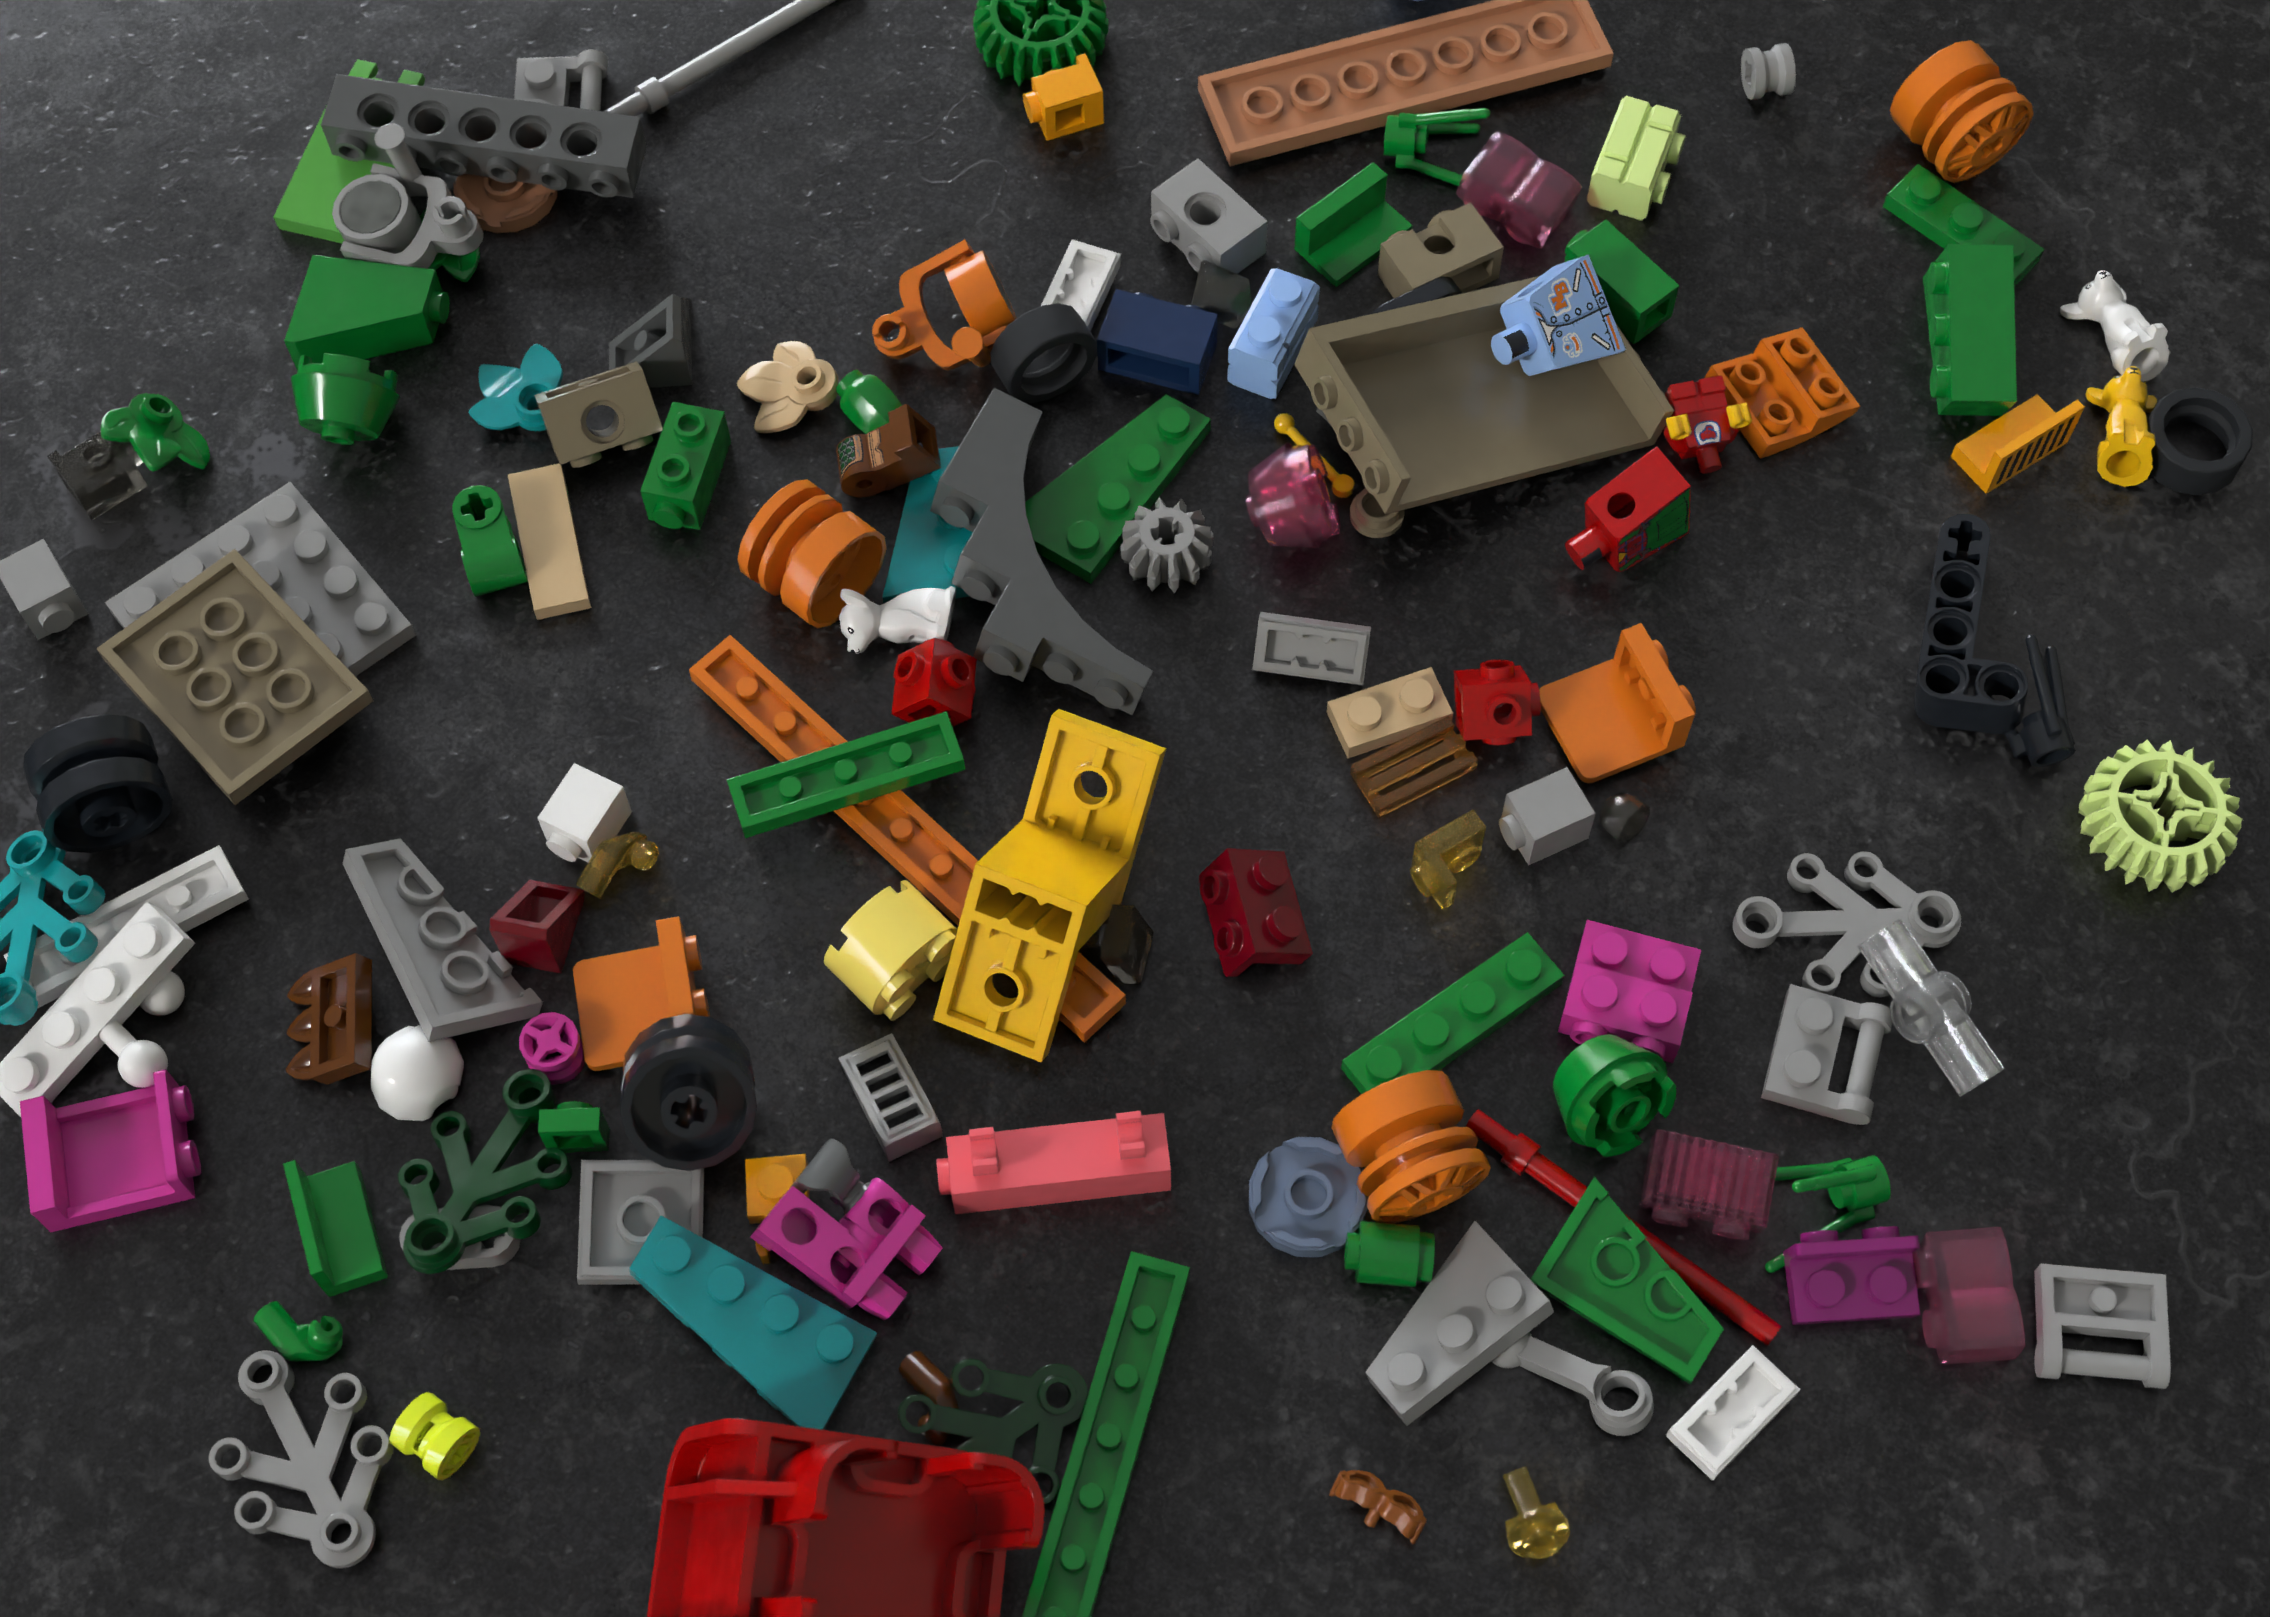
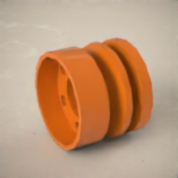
M1971 40L1956 42L1939 50L1921 63L1903 82L1895 94L1890 108L1894 122L1913 143L1922 145L1924 157L1929 162L1935 164L1936 171L1944 180L1952 183L1968 180L1984 172L2005 156L2028 129L2034 114L2032 104L2024 95L2017 93V88L2012 81L2003 77L2000 78V70L1997 64L1979 44Z
M808 479L794 481L783 487L762 506L747 528L740 544L737 560L740 572L760 584V587L774 596L781 595L782 603L807 623L816 628L830 626L839 620L841 610L846 605L840 597L842 589H850L863 596L866 594L883 564L886 541L884 535L851 511L843 512L841 503L826 494L825 491Z
M1425 1070L1406 1074L1382 1083L1348 1103L1333 1118L1331 1128L1347 1163L1353 1167H1366L1358 1176L1357 1186L1360 1192L1368 1197L1366 1206L1372 1219L1376 1222L1398 1223L1436 1211L1476 1188L1490 1172L1491 1166L1486 1155L1480 1149H1476L1478 1138L1475 1132L1469 1127H1455L1462 1120L1464 1109L1449 1077L1443 1071Z

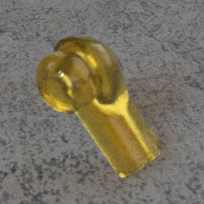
M634 831L604 840L597 846L576 885L601 899L617 870L631 865L642 871L649 870L657 861L659 849L654 842L647 841L645 834Z

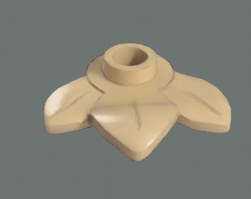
M790 341L777 344L773 354V361H762L748 368L738 380L737 387L745 396L761 403L754 429L757 433L766 434L796 426L808 410L819 411L828 407L837 396L838 375L829 362L816 359L810 346L802 342Z

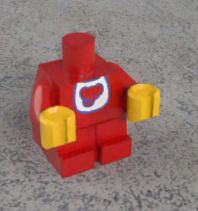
M1722 375L1699 379L1697 382L1687 381L1671 384L1665 393L1674 412L1671 417L1666 418L1667 424L1663 432L1671 448L1679 454L1681 460L1697 457L1700 472L1703 474L1712 473L1722 468L1719 452H1722L1728 444L1734 441L1740 428L1752 422L1748 403L1727 405L1726 387Z

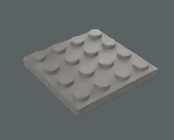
M288 482L105 602L111 614L124 629L233 549H236L355 677L416 636L411 623L291 482Z

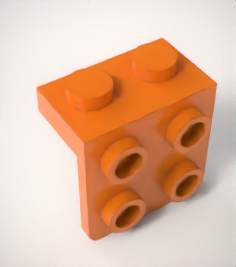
M1642 623L1621 630L1613 659L1544 685L1539 689L1541 711L1577 776L1585 783H1594L1684 747L1696 714L1695 703L1691 693L1684 685L1678 686L1669 670V661L1664 647L1658 640H1651Z
M679 916L656 920L659 946L584 959L575 964L573 976L584 1059L591 1070L602 1071L623 1067L625 1053L638 1034L660 1019L682 1014L710 1017L705 989L696 990L693 971L703 969L698 939L696 935L686 937Z

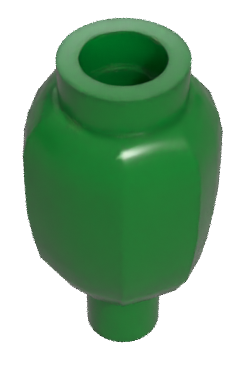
M859 370L848 373L836 387V393L841 397L840 408L864 434L889 423L888 412L903 406L897 396L877 376L871 374L864 376Z

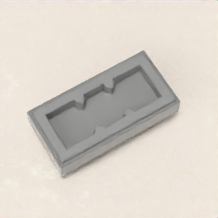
M1260 612L1252 670L1363 685L1371 627Z

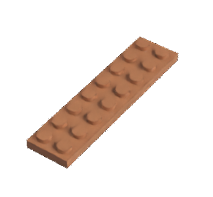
M1492 0L1198 76V91L1229 166H1234L1386 126L1388 114L1440 112L1611 67L1614 53L1588 0Z

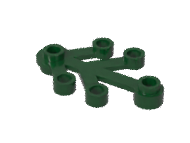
M525 1069L513 1074L506 1081L502 1093L509 1111L473 1165L467 1147L471 1140V1130L464 1116L456 1111H448L438 1115L433 1120L430 1131L438 1148L443 1152L453 1189V1195L441 1213H439L434 1198V1193L439 1187V1177L432 1164L425 1159H413L405 1163L399 1170L398 1181L405 1195L410 1199L415 1219L406 1231L403 1252L409 1265L416 1271L425 1274L443 1272L460 1260L467 1246L506 1232L515 1239H525L532 1236L540 1227L541 1217L534 1202L528 1197L517 1196L506 1201L500 1210L472 1219H468L476 1205L537 1183L544 1189L556 1190L565 1186L571 1179L572 1167L566 1154L558 1148L544 1149L531 1160L500 1170L528 1126L539 1123V1109H553L556 1096L548 1077L543 1072L536 1069ZM536 1099L535 1101L526 1104L530 1100ZM455 1127L459 1128L455 1134L443 1136L447 1130ZM560 1164L556 1171L548 1174L543 1173L547 1167ZM420 1175H427L421 1183L411 1184L414 1178ZM529 1213L523 1221L512 1222L516 1215ZM442 1243L437 1248L429 1250L433 1245Z
M965 1359L954 1366L950 1376L951 1385L958 1394L964 1397H976L983 1392L1023 1401V1403L1003 1417H996L936 1405L929 1397L924 1395H911L901 1402L898 1408V1420L905 1430L912 1433H923L930 1429L971 1437V1439L956 1448L966 1452L987 1453L1012 1458L1015 1440L1037 1425L1032 1465L1028 1470L1032 1475L1043 1472L1049 1477L1051 1487L1049 1492L1043 1496L1044 1504H1047L1059 1492L1060 1483L1055 1473L1063 1427L1075 1422L1082 1415L1088 1397V1389L1081 1374L1065 1364L1045 1365L1039 1368L1031 1377L988 1369L983 1362L977 1359ZM968 1365L976 1367L982 1375L980 1385L971 1391L964 1389L958 1379L960 1371ZM1054 1383L1064 1385L1068 1391V1400L1060 1408L1052 1407L1046 1400V1391ZM915 1401L924 1403L929 1409V1418L921 1426H912L908 1423L905 1416L907 1407Z

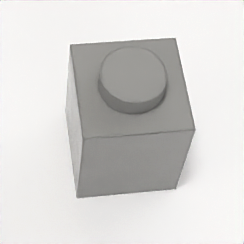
M44 539L0 561V579L19 613L38 640L51 633L63 631L74 621L88 615L68 577Z
M1568 767L1507 793L1502 816L1499 819V827L1507 845L1512 850L1519 849L1529 866L1589 839L1596 813Z

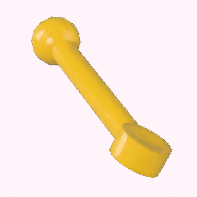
M1279 414L1274 420L1276 431L1280 434H1287L1332 482V492L1334 495L1340 498L1349 497L1354 488L1352 477L1346 474H1339L1294 427L1295 421L1290 414Z

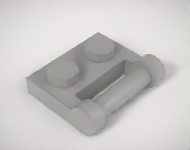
M585 50L578 57L517 58L514 99L568 107L570 82H582L580 108L600 111L602 79L607 76L608 58L603 52L598 50Z
M1790 984L1785 996L1761 1098L1855 1125L1868 1124L1871 1121L1874 1102L1869 1097L1883 1035L1891 1031L1894 1018L1893 1010L1882 1004L1871 1002L1860 1004ZM1846 1026L1860 1031L1846 1092L1840 1094L1829 1091L1828 1087L1842 1027Z
M2040 1264L2036 1268L2034 1275L2037 1345L2034 1366L2038 1378L2059 1379L2062 1373L2140 1380L2144 1387L2166 1389L2168 1387L2171 1375L2166 1274ZM2062 1333L2143 1340L2144 1354L2131 1355L2064 1349Z

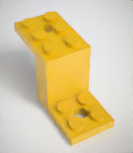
M1058 709L1051 715L1023 819L975 863L935 1010L934 1021L1038 1062H1042L1046 1058L1051 1048L1078 951L1122 902L1167 748ZM1094 771L1100 774L1107 784L1106 796L1094 797L1088 794L1081 783L1082 772ZM1003 973L1010 976L1018 987V997L1007 998L1000 995L993 986V974Z

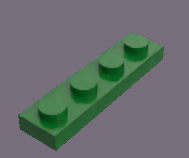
M947 711L726 780L744 836L748 838L965 770V762Z
M1527 932L1344 1058L1341 1070L1361 1094L1382 1083L1406 1074L1425 1070L1439 1071L1561 986L1565 975Z

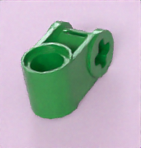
M483 485L470 486L462 490L455 497L452 511L462 546L460 550L462 561L474 596L477 597L528 582L515 535H513L511 524L505 515L502 501L497 492Z

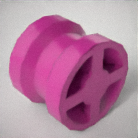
M555 1012L542 1013L531 1018L523 1027L519 1036V1048L529 1068L543 1072L548 1077L551 1085L564 1084L574 1079L582 1071L585 1064L582 1040L573 1021L568 1017ZM555 1052H559L562 1054L561 1056L557 1055L555 1057H550L549 1059H546V1056L548 1054H553Z

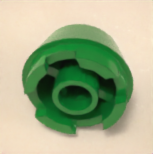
M324 353L322 364H312V358L305 355L300 356L297 374L291 376L299 424L307 430L321 434V439L336 444L352 445L354 440L370 441L378 439L400 400V396L396 393L398 374L393 370H385L384 377L371 373L369 370L370 361L351 356Z
M1610 1034L1594 1037L1574 1049L1558 1068L1553 1081V1091L1569 1137L1580 1145L1596 1148L1604 1157L1616 1156L1640 1145L1643 1140L1637 1133L1650 1123L1658 1111L1666 1119L1676 1099V1085L1667 1076L1666 1064L1660 1056L1616 1035Z

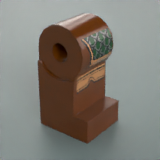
M905 404L888 412L889 423L866 434H857L842 440L836 447L842 491L853 497H869L885 490H892L941 468L935 427L909 405Z

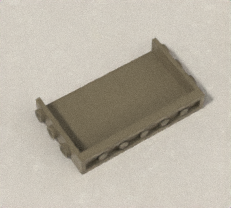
M1539 276L1309 328L1294 363L1311 391L1315 405L1325 414L1337 435L1339 445L1345 452H1348L1362 475L1365 488L1370 494L1374 495L1385 515L1654 445L1667 424L1666 418L1671 417L1674 409L1618 326L1619 334L1626 349L1618 354L1532 376L1524 373L1519 360L1509 365L1501 364L1494 356L1491 348L1492 337L1506 330L1500 313L1501 305Z

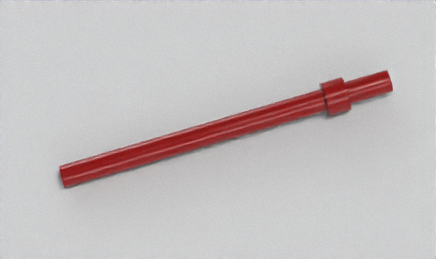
M1480 1109L1472 1115L1465 1127L1473 1130L1477 1138L1503 1156L1501 1159L1503 1164L1520 1176L1526 1172L1573 1207H1576L1588 1187L1539 1152L1541 1149L1539 1144L1522 1132L1516 1136ZM1626 1215L1646 1236V1240L1672 1270H1675L1694 1294L1766 1346L1770 1344L1782 1327L1780 1324Z

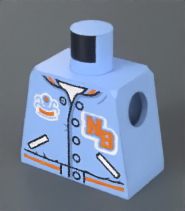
M1589 254L1553 266L1501 305L1500 313L1506 330L1494 335L1491 339V348L1496 359L1503 365H1509L1519 360L1524 373L1528 376L1596 360L1626 350Z

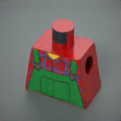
M1655 447L1588 498L1585 502L1586 529L1565 542V548L1569 556L1581 570L1586 569L1604 557L1615 571L1623 572L1689 533L1690 484L1662 451Z

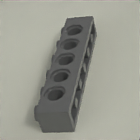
M336 74L321 123L332 155L340 156L349 161H362L364 159L393 165L385 149L379 148L374 138L379 128L386 124L395 123L404 128V141L420 168L440 170L453 176L469 174L490 177L502 183L518 181L539 184L552 190L567 188L588 191L601 197L623 196L634 198L647 148L641 119L638 116Z

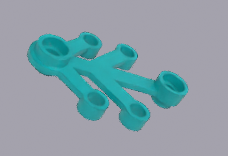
M38 830L24 833L11 844L6 855L7 864L10 866V873L0 882V912L19 894L17 904L3 918L0 916V952L10 942L6 969L4 973L0 974V1024L22 1025L29 1021L37 1011L36 991L29 984L38 928L55 941L56 949L72 963H79L88 959L95 952L98 945L96 935L83 923H71L43 902L46 882L63 892L64 902L77 914L88 915L102 905L105 899L104 889L92 877L88 875L79 876L65 866L63 860L66 851L52 846L43 832Z

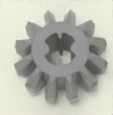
M1160 497L1155 503V510L1153 511L1140 505L1135 512V520L1125 521L1122 529L1123 544H1121V558L1124 560V563L1129 564V573L1133 581L1147 577V585L1151 591L1155 590L1161 582L1168 583L1169 588L1174 594L1179 588V580L1181 579L1193 585L1196 584L1199 579L1200 570L1208 569L1212 561V551L1210 548L1213 546V532L1210 527L1204 526L1205 518L1201 510L1186 513V504L1183 499L1173 508L1166 507V504Z

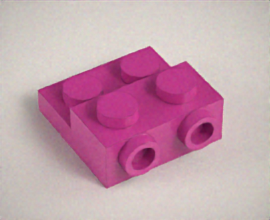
M1587 920L1558 1032L1570 1035V1038L1578 1044H1583L1600 1035H1616L1657 1054L1664 1061L1673 1063L1681 1045L1701 949Z

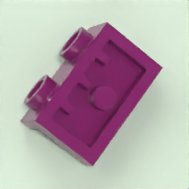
M1897 1226L1861 1230L1862 1239L1839 1240L1838 1231L1836 1230L1812 1231L1800 1234L1801 1243H1796L1783 1251L1792 1325L1911 1318L1920 1315L1912 1252L1920 1249L1919 1236H1900L1899 1227Z

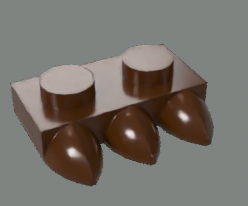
M354 953L308 971L295 982L287 994V997L297 1004L311 1005V1007L295 1018L287 1030V1035L298 1042H310L308 1046L304 1047L293 1057L286 1067V1072L296 1079L315 1080L328 1085L371 1069L372 960Z

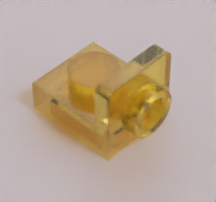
M1474 810L1467 812L1415 842L1410 868L1411 877L1421 894L1426 898L1433 896L1443 910L1454 903L1457 880L1452 873L1465 870L1481 854L1486 826Z

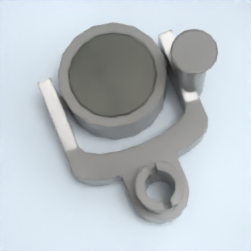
M391 123L382 126L377 130L374 138L376 145L379 148L385 149L395 168L373 163L370 170L372 175H366L353 180L341 190L334 201L332 216L338 231L345 240L340 251L345 259L427 269L434 261L437 252L453 255H465L473 252L483 241L484 233L479 221L470 210L466 209L464 202L460 198L451 195L444 180L422 174L404 141V128L398 124ZM410 196H428L423 222Z

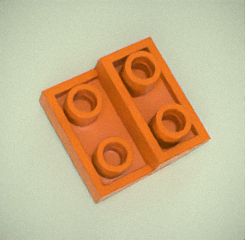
M1803 327L1761 339L1754 353L1711 365L1705 378L1723 376L1728 406L1748 403L1752 422L1740 428V431L1760 459L1791 448L1823 433L1855 414L1860 407L1859 403Z

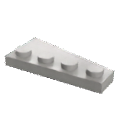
M401 838L345 850L343 866L428 1042L529 1019L539 1015L543 1001L531 987L524 990L511 975L513 967L499 951L492 953L475 934L477 925L464 911L457 912L443 897V886Z

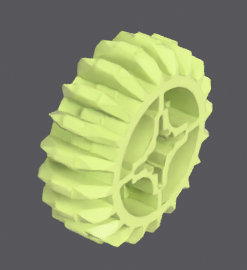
M2148 739L2140 743L2135 751L2125 745L2117 750L2113 758L2108 756L2106 759H2103L2096 768L2095 774L2090 775L2085 783V795L2079 803L2078 813L2085 816L2081 823L2080 834L2094 837L2089 845V854L2105 853L2108 856L2104 863L2105 871L2115 869L2117 866L2126 871L2124 874L2125 885L2133 882L2139 876L2145 879L2148 892L2157 889L2162 881H2164L2172 893L2181 889L2185 882L2195 887L2202 883L2208 874L2213 875L2217 873L2225 864V857H2229L2235 850L2238 840L2236 835L2241 829V822L2243 820L2235 815L2239 808L2240 798L2225 794L2230 788V778L2213 777L2214 761L2204 763L2203 765L2194 761V748L2185 751L2183 755L2175 753L2171 740L2162 744L2158 752ZM2151 785L2150 790L2135 789L2132 794L2120 792L2133 786ZM2188 837L2200 839L2199 842L2193 845L2168 847L2170 841L2185 842Z

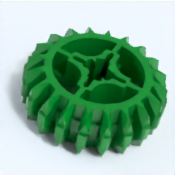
M979 0L975 16L973 17V28L976 47L979 49V53L983 54L987 68L996 67L1001 79L1014 75L1018 86H1021L1025 81L1032 80V77L1045 74L1050 70L1076 65V56L1086 53L1093 68L1096 56H1101L1105 48L1106 35L1108 34V18H1106V5L1103 0Z

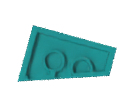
M959 446L938 449L941 468L909 483L882 596L883 604L902 593L921 588L947 589L952 586L956 588V598L969 597L962 588L951 584L960 554L973 532L965 528L952 526L941 516L930 511L938 481Z

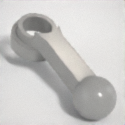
M1530 1332L1491 1361L1502 1368L1520 1366L1584 1395L1589 1399L1591 1413L1596 1424L1612 1435L1628 1436L1635 1434L1645 1428L1652 1418L1654 1411L1652 1392L1648 1383L1641 1376L1631 1371H1612L1611 1366L1593 1364L1532 1337ZM1617 1387L1630 1388L1639 1396L1635 1405L1624 1411L1610 1409L1604 1404L1603 1400L1610 1390Z

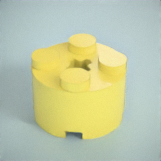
M907 880L900 881L901 892L897 893L891 886H888L867 901L840 930L848 937L840 951L838 952L830 944L824 956V964L875 1015L885 1014L891 1021L901 1017L916 1000V995L913 991L927 978L937 982L945 976L957 933V928Z

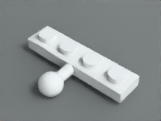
M220 845L102 904L93 913L81 915L71 920V923H83L98 939L95 952L85 961L79 963L70 962L56 949L55 941L46 934L36 939L29 984L36 991L38 1008L59 998L146 901L158 906L184 932H187L249 900ZM8 953L3 955L6 962L8 958ZM170 971L145 998L140 1007L147 1013L156 1016L168 1015L177 1010L182 1004L185 995L184 984L180 977Z
M146 901L0 1062L1 1098L20 1117V1101L45 1096L51 1103L104 1044L119 1057L118 1070L124 1081L139 1088L153 1086V1072L167 1070L168 1060L166 1053L161 1046L153 1041H137L122 1024L192 948L195 942L158 906Z

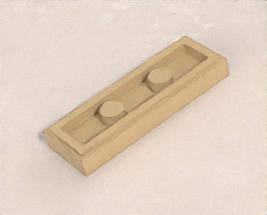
M554 464L508 474L530 594L537 620L590 609L591 603L562 465Z

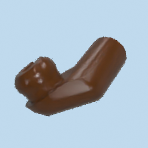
M914 1351L903 1359L899 1367V1374L920 1395L929 1397L936 1405L959 1409L950 1379L921 1351ZM929 1413L919 1419L918 1426L927 1422ZM930 1429L922 1433L934 1446L942 1445L950 1435L956 1437L955 1434Z

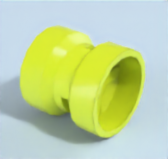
M426 1392L414 1399L401 1413L391 1430L389 1440L390 1444L403 1454H416L420 1457L424 1470L436 1479L443 1481L458 1471L469 1458L479 1440L480 1430L464 1417H452L447 1413L445 1402L433 1393Z

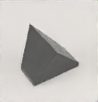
M671 294L609 342V370L637 361L643 369L649 388L692 385L691 299Z

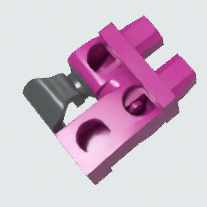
M829 1139L750 1238L769 1252L771 1250L776 1252L804 1273L818 1287L834 1296V1299L849 1310L858 1305L864 1311L885 1321L893 1314L908 1293L883 1273L891 1260L896 1257L917 1275H921L943 1247L928 1230L920 1225L926 1215L912 1204L909 1205L905 1199L883 1180L873 1178L865 1184L859 1180L860 1175L851 1165L846 1147L835 1139ZM807 1190L830 1192L832 1196L829 1199L844 1209L843 1217L839 1222L806 1197L804 1193Z

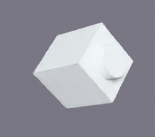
M574 763L537 819L547 840L546 845L553 853L570 862H575L577 858H580L597 866L632 813L623 786Z

